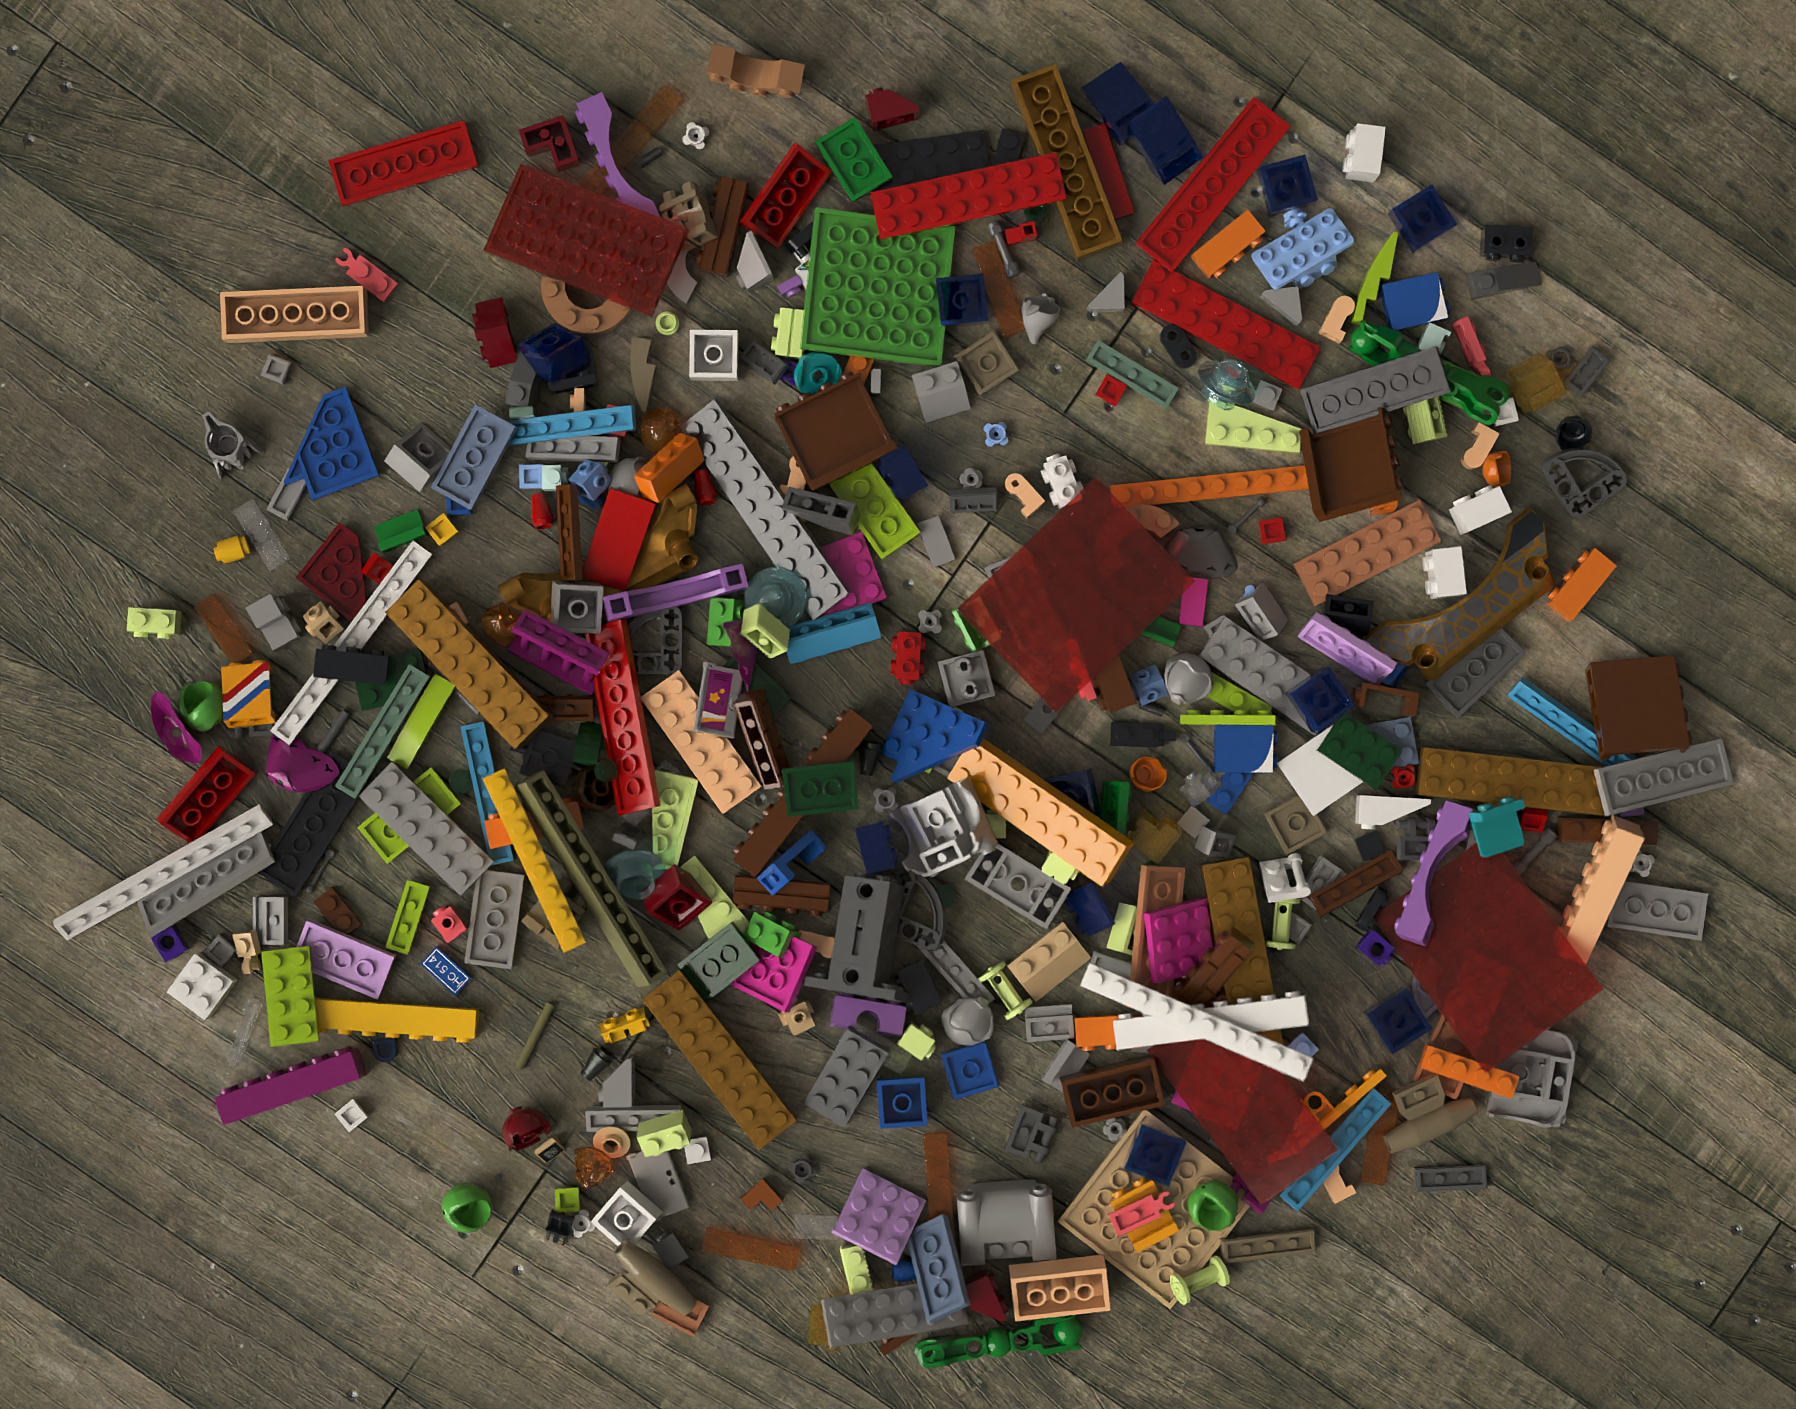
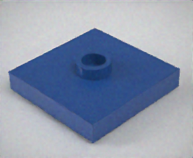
M986 1040L973 1046H965L940 1054L954 1100L1000 1087Z

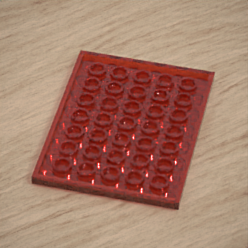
M1095 477L962 603L957 610L1037 695L1057 713L1195 581Z
M1477 843L1436 871L1433 876L1429 901L1435 926L1427 947L1402 939L1395 933V922L1398 916H1402L1405 896L1410 894L1411 890L1375 915L1377 917L1375 921L1485 1073L1604 990L1505 855L1499 853L1490 857H1482Z

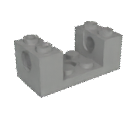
M998 843L994 845L996 848L994 851L986 855H982L980 852L964 879L1047 929L1071 888L1045 874L1039 868ZM1015 877H1021L1025 882L1024 888L1020 891H1016L1011 887V881Z

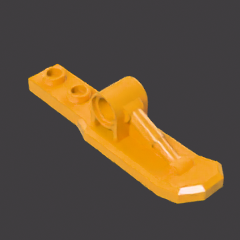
M1371 1069L1362 1077L1365 1082L1359 1087L1356 1084L1350 1087L1345 1092L1347 1097L1335 1107L1320 1092L1315 1091L1307 1094L1303 1101L1302 1110L1293 1126L1294 1129L1288 1141L1285 1142L1284 1148L1270 1153L1268 1159L1273 1163L1298 1153L1387 1075L1381 1069L1377 1071ZM1315 1095L1320 1098L1321 1106L1318 1109L1309 1107L1308 1099L1311 1096Z

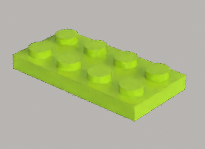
M873 464L829 484L838 499L856 503L860 512L857 526L881 560H884L921 534Z
M432 767L413 781L447 815L462 804ZM376 813L357 827L387 864L410 847Z
M310 946L261 952L270 1047L319 1042Z

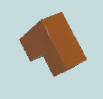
M764 1178L741 1197V1200L750 1210L761 1200L771 1211L783 1201L780 1195Z

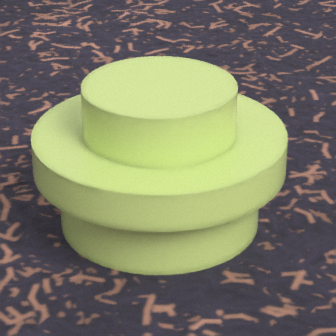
M662 312L656 318V328L663 335H672L679 328V319L672 312Z

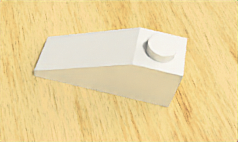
M1357 795L1355 824H1361V829H1376V825H1384L1430 805L1431 799Z

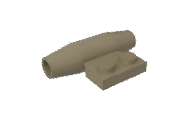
M1432 1073L1392 1092L1400 1114L1407 1120L1388 1132L1383 1138L1391 1153L1414 1148L1453 1131L1475 1116L1477 1109L1470 1097L1444 1103L1445 1093L1438 1075Z
M627 1239L616 1248L614 1254L627 1271L623 1270L610 1279L607 1287L640 1316L644 1315L656 1307L658 1300L682 1315H687L694 1308L696 1300L679 1278L653 1255Z

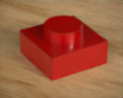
M1106 374L1095 396L1116 407L1127 385Z
M1282 517L1258 521L1261 545L1286 541Z
M373 553L360 572L380 585L394 565Z
M1525 807L1519 820L1521 830L1543 833L1548 817L1547 809Z

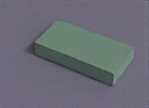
M532 406L513 407L509 409V417L512 420L538 417V412Z

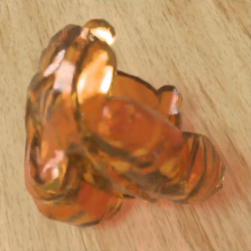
M655 408V410L649 411L642 417L640 426L641 441L645 448L652 453L662 450L675 436L681 433L677 414L670 409Z
M504 602L489 607L481 619L485 633L496 644L500 646L508 645L512 636L516 635L512 631L521 613L516 612L512 615Z
M594 1147L575 1149L574 1152L577 1156L575 1157L574 1176L575 1180L583 1188L591 1189L597 1186L613 1171V1162L604 1151Z

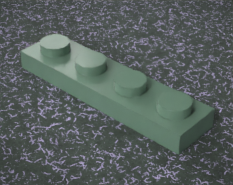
M1097 340L1085 360L1164 409L1168 408L1179 389Z

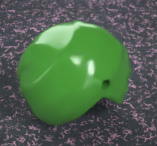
M199 681L184 687L178 698V708L183 724L201 732H207L219 724L223 719L222 689L215 683Z
M1216 1180L1205 1181L1196 1186L1189 1194L1187 1200L1189 1214L1200 1227L1208 1231H1222L1224 1228L1230 1227L1235 1221L1238 1212V1196L1224 1182Z
M464 1182L457 1184L445 1194L442 1200L443 1217L448 1225L458 1232L472 1233L478 1231L491 1219L493 1205L490 1195L485 1189L474 1183Z

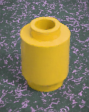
M236 535L216 542L217 547L213 548L217 561L222 560L223 564L246 558L245 555L250 554L245 536L239 537Z

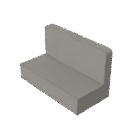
M1264 583L1259 584L1253 594L1238 599L1235 603L1236 608L1260 641L1279 635L1288 621L1287 616Z
M1066 1039L1040 1078L1063 1093L1059 1077L1078 1073L1090 1054L1087 1051H1082L1081 1047H1076L1075 1043Z

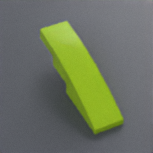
M1393 232L1389 236L1368 269L1357 295L1350 323L1360 325V321L1363 320L1366 302L1373 304L1376 301L1379 282H1387L1390 279L1398 232Z
M434 674L398 736L387 759L406 770L410 768L432 732V728L444 710L446 702L456 688L451 682Z

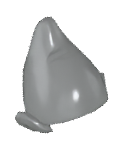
M1044 292L1041 296L1026 297L1022 305L1023 323L1032 344L1039 342L1045 330L1055 323L1061 310L1055 303L1056 300Z

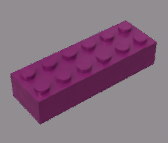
M351 1046L333 1052V1057L329 1058L327 1053L311 1059V1064L306 1065L305 1061L288 1067L289 1072L284 1073L283 1069L265 1075V1080H261V1077H256L242 1083L243 1087L241 1088L236 1084L220 1090V1095L215 1097L214 1100L222 1124L226 1125L361 1079L367 1073L359 1049L352 1050Z

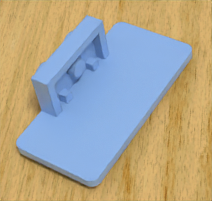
M1329 208L1253 252L1252 260L1273 289H1279L1291 281L1294 287L1298 286V289H1301L1302 287L1310 286L1319 277L1333 272L1338 267L1336 255L1354 244V238L1334 210Z

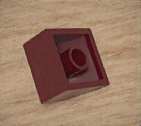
M876 88L870 90L869 94L866 95V107L873 132L919 120L918 106L889 89Z
M675 864L641 892L646 912L678 931L712 904V899L695 878Z

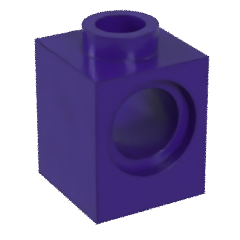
M171 925L151 937L165 962L172 961L190 950L177 925ZM167 935H171L174 938L175 943L172 948L165 945L164 940Z
M1369 929L1355 946L1377 966L1381 964L1386 965L1394 956L1391 952L1395 948L1372 929ZM1379 942L1382 946V952L1374 956L1371 953V946Z

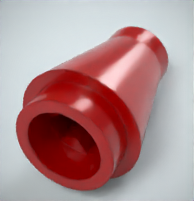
M703 469L694 472L695 500L698 502V505L708 506L716 503L718 494L709 476V471Z
M545 493L533 494L531 496V523L537 530L552 527L555 518L546 500Z

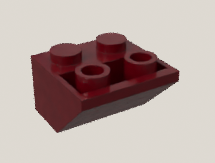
M984 1269L964 1278L971 1310L1002 1322L1007 1320L1008 1306L1003 1295L998 1296L996 1293L999 1288L993 1273L988 1275L987 1270Z

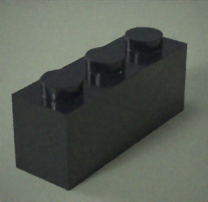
M322 644V649H316L313 677L386 685L389 656H384V651L370 650V654L360 653V648L346 647V652L336 651V646Z

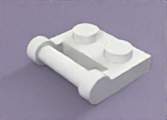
M1293 853L1287 858L1259 862V869L1268 903L1302 898L1310 894L1309 884L1306 883L1302 871V858L1300 854ZM1286 869L1293 870L1297 884L1296 887H1290Z

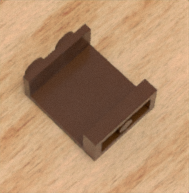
M1359 683L1356 688H1352L1350 701L1353 702L1354 708L1364 707L1366 692L1371 691L1402 697L1399 716L1416 717L1420 693L1368 683Z

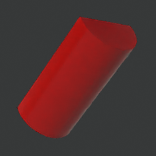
M793 143L741 218L740 223L749 231H752L758 238L778 249L832 171L799 144Z
M218 745L160 813L157 821L186 842L191 843L207 832L253 778L255 773L236 755L223 746Z

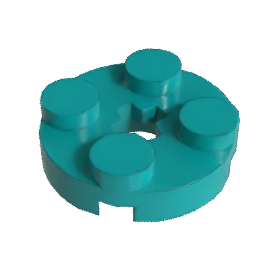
M818 351L802 355L794 371L796 387L803 394L810 392L811 395L819 392L818 388L828 382H831L832 385L840 382V377L842 376V370L837 361L828 353ZM817 370H819L821 373H823V376H820L818 380L815 381L813 374Z

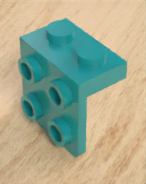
M1513 796L1503 797L1499 799V803L1493 805L1492 803L1482 804L1478 806V810L1468 813L1482 857H1490L1524 844V837L1516 811L1525 808L1523 799H1513Z

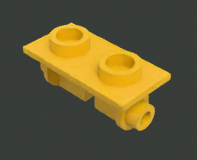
M644 1007L631 1009L619 1017L607 1018L603 1023L599 1024L601 1036H603L605 1043L610 1042L611 1044L627 1038L624 1031L626 1029H629L631 1036L646 1031L647 1027H650Z

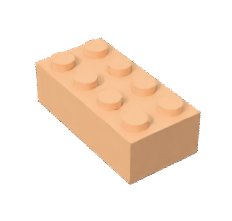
M1104 1255L1009 1265L1015 1321L1110 1311Z

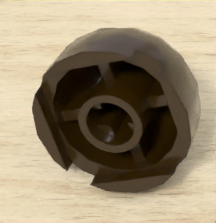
M594 764L582 769L576 775L572 786L575 801L582 808L590 812H602L616 804L610 768L607 765Z

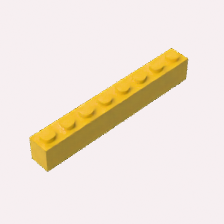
M505 769L482 778L563 952L565 953L586 943Z
M316 998L319 1033H328L329 1029H337L338 1034L351 1035L352 1031H362L363 1036H376V1032L385 1033V1037L400 1038V1034H409V1039H423L425 1035L433 1036L435 1041H447V1037L457 1038L456 1042L471 1043V1039L477 1038L479 1009Z

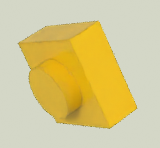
M444 513L425 527L440 547L459 533Z

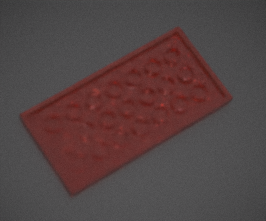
M520 164L483 251L641 314L653 317L689 233V229Z
M1222 994L1204 1008L1214 1007L1213 1002L1228 1001V999ZM1204 1038L1157 1044L1147 1050L1261 1206L1339 1150L1281 1071Z

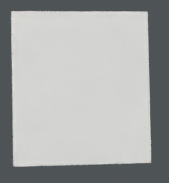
M1332 726L1277 763L1313 816L1362 783L1361 780L1316 751Z

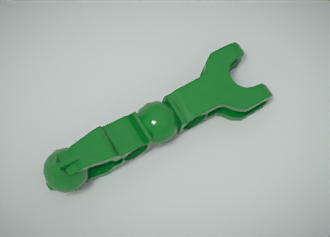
M1361 320L1360 326L1352 332V345L1349 346L1351 352L1362 356L1363 361L1372 366L1420 351L1414 345L1403 340V335L1400 332L1382 325L1376 326L1366 320ZM1380 343L1390 349L1388 353L1377 350ZM1447 363L1444 369L1451 392L1443 394V396L1460 404L1470 418L1486 425L1495 423L1500 415L1499 406L1506 403L1511 395L1510 387L1493 376H1475L1458 367H1450V364ZM1498 390L1503 395H1497L1493 391ZM1483 409L1491 412L1492 415L1485 414Z
M1076 1315L1033 1319L1032 1323L1015 1327L1012 1330L1010 1328L1006 1330L1002 1327H994L985 1334L981 1332V1335L964 1334L922 1339L916 1343L915 1354L919 1363L925 1368L941 1367L955 1362L977 1359L982 1355H985V1357L988 1355L1003 1357L1010 1351L1012 1353L1015 1352V1349L1019 1351L1038 1350L1042 1355H1050L1067 1350H1080L1083 1346L1078 1342L1083 1336V1327L1079 1320L1075 1318ZM1055 1323L1053 1335L1058 1344L1041 1345L1042 1333L1039 1331L1040 1326ZM1020 1333L1027 1334V1340L1023 1344L1015 1342L1016 1336ZM973 1340L980 1342V1348L975 1352L968 1350V1345ZM926 1351H933L931 1355L924 1356Z

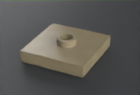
M995 331L987 334L954 356L980 396L1020 371Z
M1299 795L1263 813L1285 855L1328 833L1318 813L1313 816Z

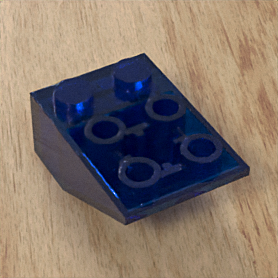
M1121 62L1081 87L1120 147L1160 121L1161 114L1152 100Z
M1167 96L1127 123L1150 171L1164 185L1203 158L1195 140Z

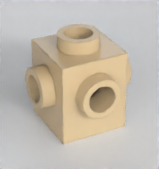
M321 601L303 615L307 622L305 626L307 631L313 637L318 636L325 644L344 629L337 620L340 616L331 605L327 608Z
M800 994L796 996L790 1013L782 1010L778 1013L782 1025H787L793 1036L815 1026L810 1015L814 1013L809 1000L804 1001Z

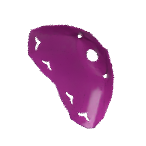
M743 619L725 621L723 628L726 630L732 643L730 650L733 658L739 662V673L746 684L748 692L758 648L750 640H747V637L741 635Z
M159 691L154 692L151 698V716L159 739L163 741L170 753L178 759L194 764L201 762V745L194 740L188 733L186 725L177 717L171 707L170 698ZM173 728H180L182 731L181 736L174 737L171 733Z
M276 735L271 737L266 775L280 788L295 793L311 792L333 782L339 775V769L331 757L320 751L307 749L298 737L292 742L297 747H290L282 739L276 742L274 738H279ZM312 756H314L316 759L321 760L314 762ZM326 764H328L329 769H331L332 772H331V771H325V770H326ZM277 779L281 780L283 782V785L279 783Z

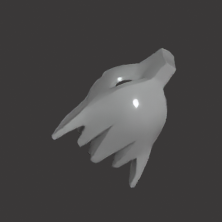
M211 411L202 415L207 429L205 436L206 450L213 460L219 479L223 478L221 466H224L226 470H231L232 464L240 470L244 469V456L248 459L251 457L248 446L254 451L264 454V451L231 422L218 420Z

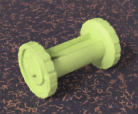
M1299 898L1275 902L1272 940L1265 941L1266 947H1274L1277 950H1282L1283 948L1296 949V944L1289 942L1292 904H1300ZM1280 906H1286L1287 912L1281 913L1279 911Z
M1002 961L994 967H989L988 971L978 979L980 982L986 980L990 982L1009 1011L1004 1017L1006 1020H1009L1015 1015L1021 1014L1025 1008L1032 1004L1030 998L1024 1001L1021 999L1002 972V969L1007 965ZM1000 976L1002 979L1001 983H996L994 977Z
M1215 1255L1210 1257L1209 1266L1184 1278L1177 1273L1171 1275L1170 1285L1177 1300L1185 1305L1190 1302L1191 1293L1215 1282L1224 1287L1230 1283V1278L1225 1264Z

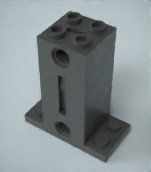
M854 872L853 876L845 875L829 975L814 973V977L806 976L804 986L909 1003L910 993L903 992V987L889 985L905 886L898 885V880L876 875L874 877Z

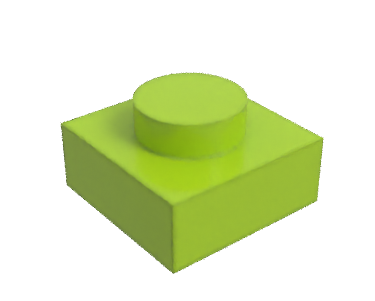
M579 1186L555 1188L556 1212H578L581 1210Z

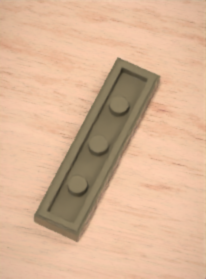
M1313 1227L1220 1238L1221 1257L1224 1264L1316 1253L1315 1229Z

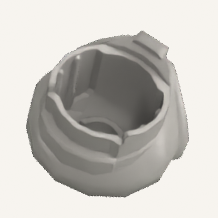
M638 456L636 458H625L615 464L609 474L612 481L608 485V489L613 487L642 497L634 475L647 461L643 457Z
M1187 652L1178 653L1166 661L1163 681L1171 701L1178 705L1181 703H1192L1210 694L1213 689L1211 669L1200 656Z
M982 997L957 999L953 1005L943 1011L941 1024L945 1034L955 1043L965 1046H973L990 1039L994 1032V1021L988 1005L989 1002Z

